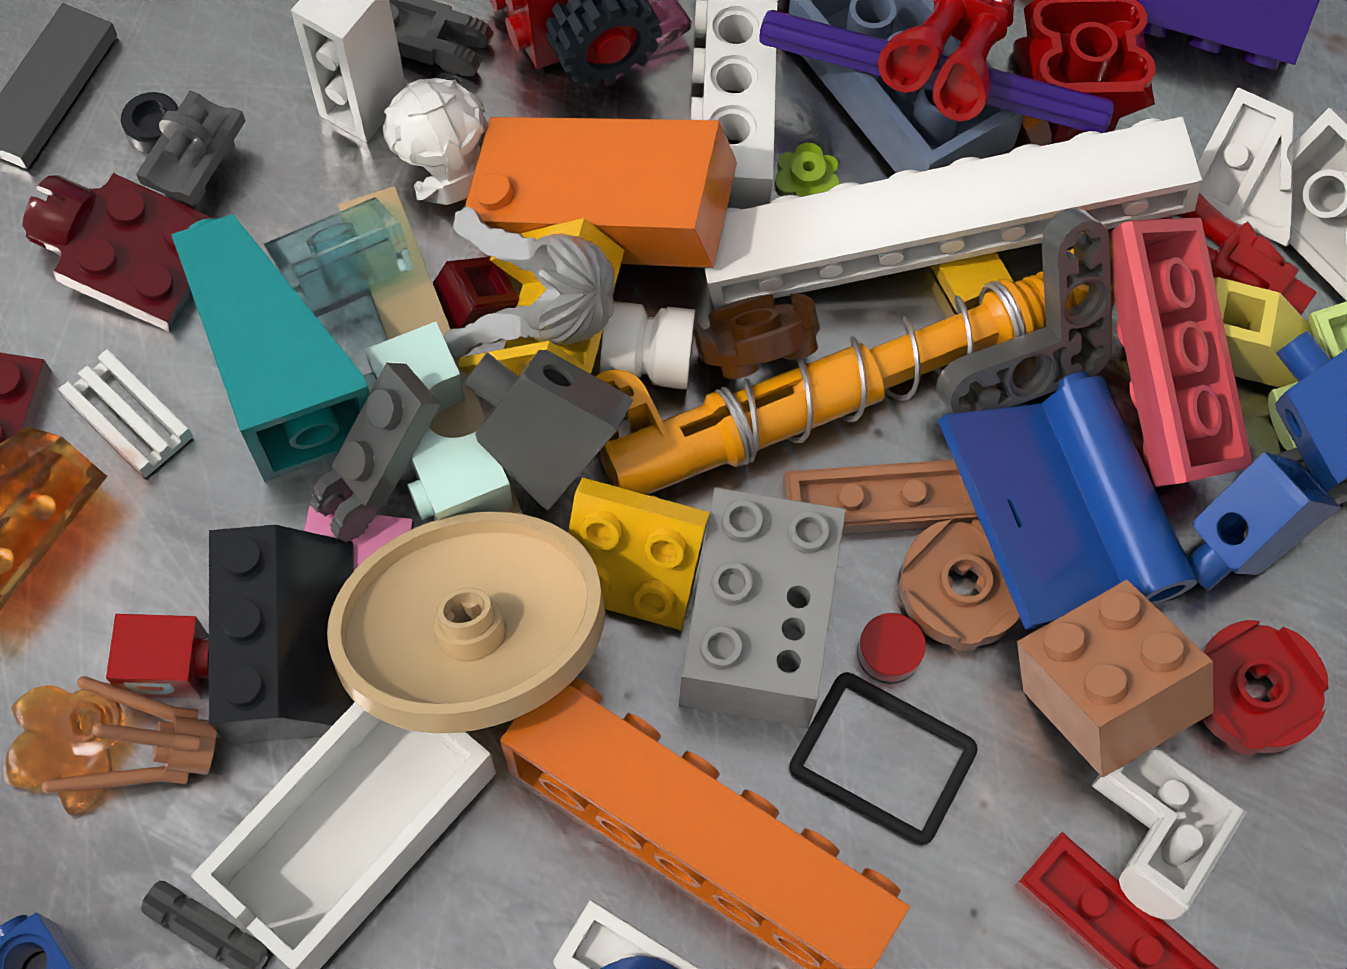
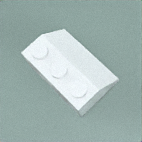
M1329 107L1294 143L1292 227L1289 243L1346 301L1347 110Z

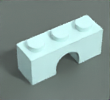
M437 322L364 349L371 373L363 375L369 392L373 389L386 362L405 363L441 403L434 418L444 409L465 401L460 373ZM428 427L410 460L417 481L407 484L422 520L432 516L435 520H440L450 516L474 512H504L513 508L511 488L502 466L477 442L476 432L459 438H447L434 433Z

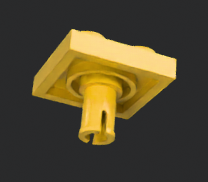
M582 477L575 491L568 533L585 547L593 559L600 579L605 609L682 630L689 608L710 512L660 499L654 495H645Z

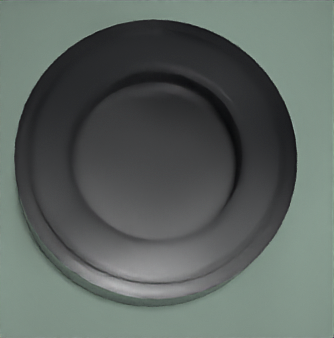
M158 92L143 93L131 99L121 113V125L130 144L139 151L150 153L162 134L159 128L160 120L167 111H177L179 108L177 103L168 95Z

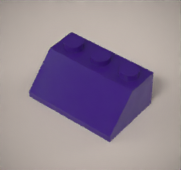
M1320 0L1137 1L1145 8L1148 15L1144 33L1166 37L1168 30L1171 29L1191 35L1188 44L1199 49L1222 53L1224 45L1246 51L1245 61L1276 70L1280 61L1292 65L1296 64Z

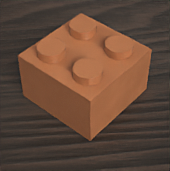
M1128 580L1123 581L1017 641L1023 692L1102 778L1214 713L1213 661Z

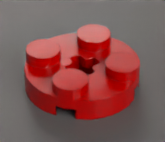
M1253 620L1240 621L1223 628L1201 649L1213 661L1214 713L1205 717L1202 721L1215 736L1226 742L1233 751L1249 756L1257 753L1281 752L1295 746L1309 736L1322 721L1325 710L1322 711L1325 704L1324 692L1329 689L1326 668L1316 650L1305 638L1286 627L1277 630L1270 626L1258 625L1261 621ZM1250 672L1256 679L1267 676L1272 681L1274 686L1267 692L1271 700L1270 702H1263L1258 697L1253 698L1247 692L1245 687L1248 682L1245 673Z

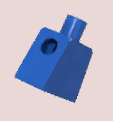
M1306 331L1277 352V356L1298 383L1288 389L1278 399L1275 406L1312 477L1328 493L1347 479V349L1331 359L1312 334Z
M1263 452L1194 520L1192 524L1194 529L1205 540L1188 557V561L1198 580L1197 582L1207 590H1211L1231 571L1236 574L1259 575L1332 516L1341 506L1297 460ZM1246 525H1248V535L1245 539L1244 530Z

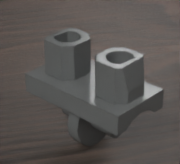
M190 90L177 111H167L160 120L159 128L162 134L136 173L140 184L164 193L166 197L190 208L197 207L206 193L205 186L219 163L226 161L235 146L234 139L246 122L243 111L218 106Z

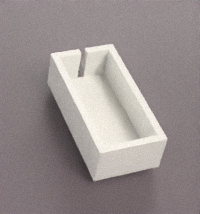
M354 702L193 872L191 877L290 969H320L495 776L496 770L491 753L466 732L426 733L403 729L375 718Z

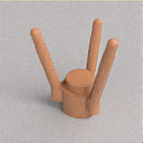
M82 676L77 680L79 688L171 721H159L156 730L103 723L96 724L92 729L96 737L153 746L152 761L164 763V766L48 779L43 782L42 790L45 793H56L154 782L186 784L189 773L208 774L214 754L216 731L210 726L209 720L197 719L198 710L174 707L121 687Z

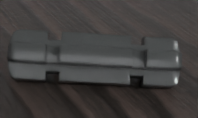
M159 880L145 895L140 906V910L144 915L163 927L170 924L169 930L208 956L218 962L225 959L224 966L229 969H262L270 950L247 932L240 935L241 929L193 898L186 901L187 895L166 881Z

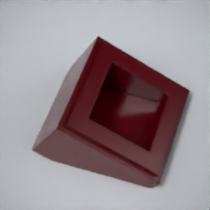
M490 257L446 261L433 282L450 329L465 328L468 324H473L484 315L493 314L506 308H515L519 301V297L504 270L490 261Z

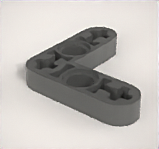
M1070 208L1056 214L1043 232L1042 259L1046 327L960 357L949 363L942 370L937 380L936 392L938 398L952 413L1012 407L1056 391L1059 385L1058 381L1068 375L1085 371L1092 377L1106 366L1112 352L1110 238L1108 230L1104 225L1085 210ZM1073 245H1074V254H1072V253L1068 250V248H1069V247H1072ZM1089 283V292L1086 298L1074 308L1066 309V301L1072 290L1081 284ZM1081 335H1082L1087 341H1085V342L1082 343ZM1036 356V364L1033 370L1026 377L1013 380V372L1016 366L1022 360Z

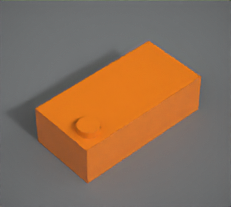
M490 117L465 207H470L479 212L485 224L492 228L505 229L508 233L517 234L585 218L625 250L621 264L714 268L737 161L719 120Z

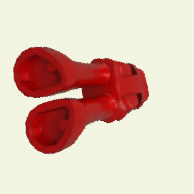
M934 0L933 12L921 25L896 34L880 52L878 68L883 81L893 90L908 93L919 90L932 75L943 54L945 45L950 36L961 42L948 56L935 80L933 101L937 110L949 119L966 121L978 116L988 101L991 88L986 58L991 47L1006 36L1007 27L1013 24L1015 0Z
M1200 193L1195 211L1177 215L1180 218H1201L1205 236L1218 246L1217 250L1207 246L1214 278L1220 277L1279 292L1300 315H1302L1316 295L1317 291L1295 277L1299 269L1291 262H1286L1264 235L1258 236L1248 221L1240 226L1228 219ZM1168 216V217H1163V218H1159V219H1173V218H1172L1171 216ZM1115 228L1107 229V230H1108V234H1109L1112 230H1114Z

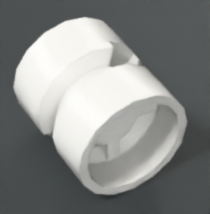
M613 301V316L603 328L600 373L614 369L624 370L634 374L639 379L642 374H648L652 385L687 390L695 309L661 308L655 317H648L643 304Z

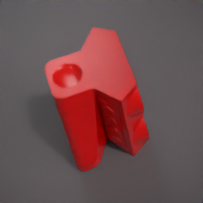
M1034 0L1024 7L1027 36L1019 38L1013 43L1014 58L1024 77L1110 99L1114 103V110L1105 133L1114 131L1120 118L1155 105L1151 82L1155 75L1156 65L1152 56L1146 51L1143 33L1147 25L1148 15L1145 8L1137 0ZM1048 121L1053 136L1052 139L1055 143L1069 141L1076 135L1086 132Z

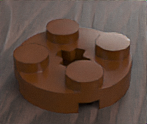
M790 293L793 305H775L773 294L742 299L720 307L708 314L710 327L704 330L697 324L693 329L699 357L706 364L721 366L725 378L736 379L754 374L759 370V364L782 357L793 360L810 356L818 349L816 335L820 331L815 303L806 295Z

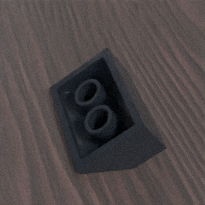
M280 525L209 530V724L227 744L323 736L353 705L354 701L344 689L333 664L327 637L328 620L332 606L344 583L354 572V547L352 541L345 543L343 540Z

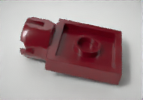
M115 173L111 175L108 182L101 188L89 189L60 175L44 178L36 189L48 194L47 200L44 201L34 196L30 197L24 212L22 227L26 231L25 237L29 242L60 256V262L54 270L57 282L170 332L192 293L171 234L186 230L195 222L212 217Z

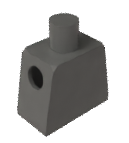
M538 350L519 375L487 352L463 383L494 406L475 433L477 442L547 510L553 506L618 430L633 402V399L624 392L548 350Z

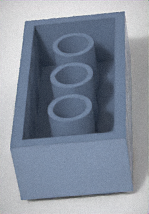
M790 0L788 14L889 41L896 34L921 25L933 12L934 0ZM950 36L942 55L949 56L961 41ZM802 55L896 173L904 170L922 172L946 167L954 161L966 157L989 158L1002 155L1014 148L1025 115L985 105L980 114L970 120H952L937 110L933 101V90L921 87L913 92H900L888 86L881 76ZM986 61L987 67L992 68V66Z

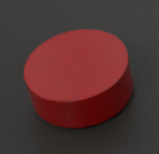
M898 613L881 614L870 620L864 627L858 643V657L863 668L876 679L885 682L902 681L910 677L919 667L925 654V638L920 627L910 618Z

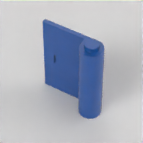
M1085 371L1073 373L1059 380L1058 389L1042 404L944 414L938 420L1025 630L1044 627L1125 580H1128L1153 605L1183 594L1195 586L1198 581L1105 378L1102 376L1090 377L1089 373Z

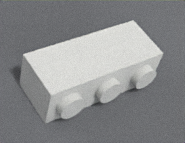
M299 0L291 9L319 116L367 143L386 120L385 109L390 106L392 99L406 87L390 1Z

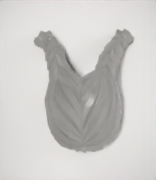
M463 207L461 211L455 212V219L452 224L459 236L469 240L471 244L478 247L487 256H494L502 261L511 262L520 269L532 271L546 288V291L531 306L506 308L493 314L484 315L473 324H468L465 328L451 329L445 332L443 338L453 358L465 356L483 343H496L501 339L516 340L520 336L534 338L540 342L550 340L555 345H570L591 339L607 325L614 312V300L612 297L614 293V269L601 249L592 241H586L581 237L565 233L546 235L538 240L533 237L524 238L522 234L508 233L505 229L492 228L485 224L479 212L470 207Z

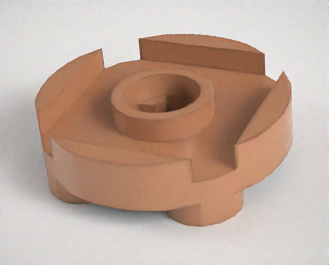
M973 519L971 524L964 522L950 524L951 520H946L931 525L913 541L902 564L897 592L910 619L920 627L921 631L938 642L949 644L956 650L967 652L975 650L980 645L993 643L1004 637L1014 628L1020 616L980 520ZM953 570L962 576L969 570L976 573L979 578L974 587L979 594L971 596L967 593L963 595L956 593L951 588L954 582L948 574Z

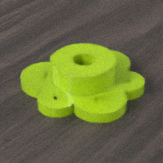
M814 143L800 144L796 148L795 153L785 152L779 156L778 167L780 171L775 176V187L784 195L796 194V196L804 197L828 192L840 184L835 174L838 170L837 159L830 155L823 156L821 148Z

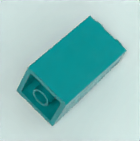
M234 214L219 219H203L195 222L186 230L171 234L239 430L264 482L337 456L370 394L363 374Z

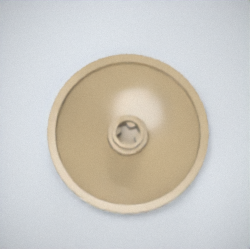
M510 512L460 514L435 520L403 533L376 550L354 570L339 591L332 606L327 630L328 647L344 689L354 702L375 718L393 726L418 732L460 733L496 726L531 712L568 686L586 666L600 641L604 627L605 601L598 571L592 557L585 547L565 530L550 522L524 514Z

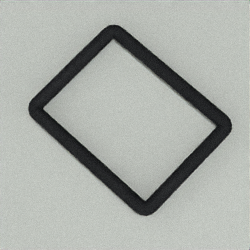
M844 672L838 675L791 759L790 770L793 775L907 839L923 845L930 843L935 837L976 757L978 748L975 740L970 736L850 672ZM847 685L964 748L922 831L803 766Z

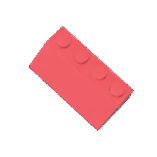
M1201 218L1132 220L1120 224L1109 233L1111 286L1118 314L1117 334L1126 352L1131 376L1130 396L1138 410L1144 438L1143 458L1151 472L1154 487L1179 484L1247 469L1253 461Z

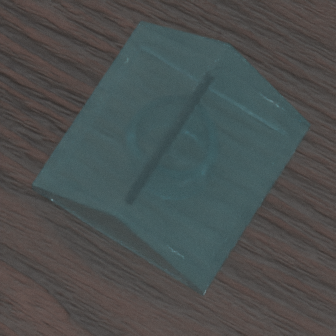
M376 197L264 243L271 262L316 317L414 276L405 235L400 222Z

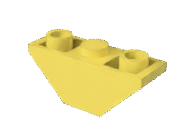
M1220 277L1214 278L1234 376L1279 388L1298 382L1277 356V352L1306 331H1309L1313 336L1309 323L1279 292Z

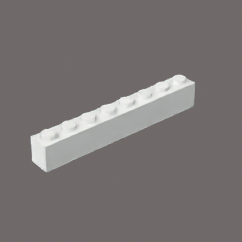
M1183 117L1164 121L1151 118L1142 120L1126 129L1102 134L1096 131L1084 132L1076 135L1069 141L1045 146L1027 144L1015 148L1010 153L989 158L966 157L954 161L949 166L922 172L904 170L895 173L889 179L861 185L853 182L843 183L833 187L828 192L804 197L786 195L776 198L766 205L742 210L727 208L714 268H705L713 307L716 310L727 304L754 296L773 294V298L788 296L790 293L797 294L1042 243L1043 232L1048 223L1056 214L1070 208L1085 210L1102 223L1106 229L1115 228L1122 223L1132 220H1154L1195 211L1202 178Z

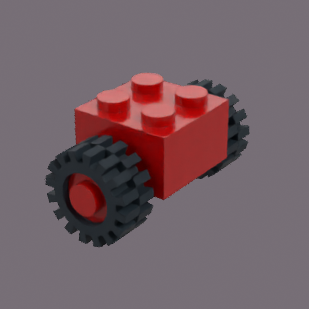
M489 0L495 11L501 9L505 11L507 15L505 18L506 27L517 51L525 49L536 70L560 61L568 77H572L574 82L581 86L586 81L589 87H598L601 79L609 86L616 83V75L623 73L625 79L634 74L631 67L636 63L643 67L649 61L645 52L655 53L659 46L656 38L662 37V29L659 25L661 22L648 0Z

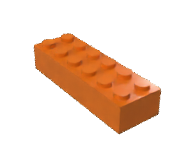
M577 677L560 693L543 705L515 718L500 739L509 774L802 969H873L911 907L898 898L901 890L887 877L869 868H864L861 874L837 859L840 851L828 839L806 828L802 830L801 834H798L776 819L779 815L778 809L765 798L746 789L743 790L741 795H738L717 781L720 773L709 762L689 751H685L682 757L678 756L658 743L661 735L653 726L630 713H627L624 719H621L600 704L604 699L600 693Z

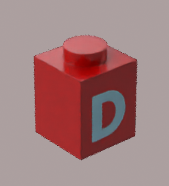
M115 613L106 679L112 685L149 698L202 699L204 678H209V634L196 616Z

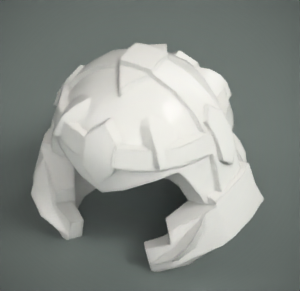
M419 79L409 83L392 99L390 106L384 111L386 120L383 124V134L389 149L395 155H398L401 160L411 165L423 166L432 175L426 177L424 182L417 181L414 184L417 200L448 205L466 199L469 194L488 122L483 115L485 110L481 100L475 94L459 85L456 79Z

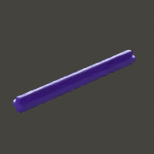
M768 10L766 12L759 34V42L765 46L881 76L878 68L880 52L889 42L885 39L776 10ZM942 55L935 70L922 88L933 90L935 80L948 56ZM988 67L991 88L986 105L1086 132L1096 131L1102 134L1108 129L1114 110V103L1110 99Z

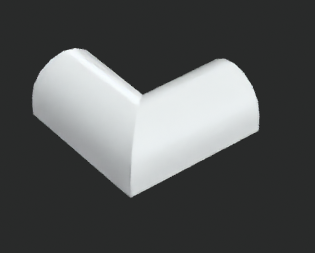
M1154 747L1103 778L1099 774L1092 787L1150 828L1119 878L1121 890L1137 908L1147 914L1160 919L1174 920L1181 917L1189 909L1247 811L1161 749Z

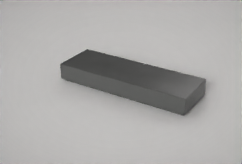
M62 3L0 92L1 159L25 169L29 168L117 37L113 23Z

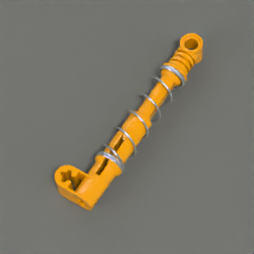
M1074 248L1070 250L1072 254H1074ZM1043 271L1038 272L1036 275L1025 277L1022 281L1011 282L1008 279H999L984 284L980 292V306L967 310L963 299L955 295L954 303L958 312L957 315L914 331L910 318L903 316V325L907 334L871 349H868L862 343H858L857 339L851 336L850 342L852 346L807 364L804 363L802 358L798 359L799 367L752 385L750 380L745 378V388L734 393L726 387H722L721 390L716 389L715 392L706 395L701 406L663 421L645 385L637 376L624 370L604 371L595 377L624 392L633 399V402L624 417L628 421L629 434L619 438V431L617 430L597 453L599 460L612 486L649 495L724 464L737 468L744 464L748 465V462L753 463L758 450L788 439L794 443H803L809 437L811 429L838 418L847 422L857 421L862 416L864 408L883 401L885 393L900 401L910 400L916 393L920 375L932 370L940 375L942 372L940 367L960 357L1046 327ZM1081 284L1072 290L1066 301V309L1074 308L1086 298L1089 292L1088 285ZM1111 286V308L1113 311L1115 300ZM914 378L912 389L905 395H897L888 389ZM858 411L854 416H846L848 414ZM805 432L801 437H793Z

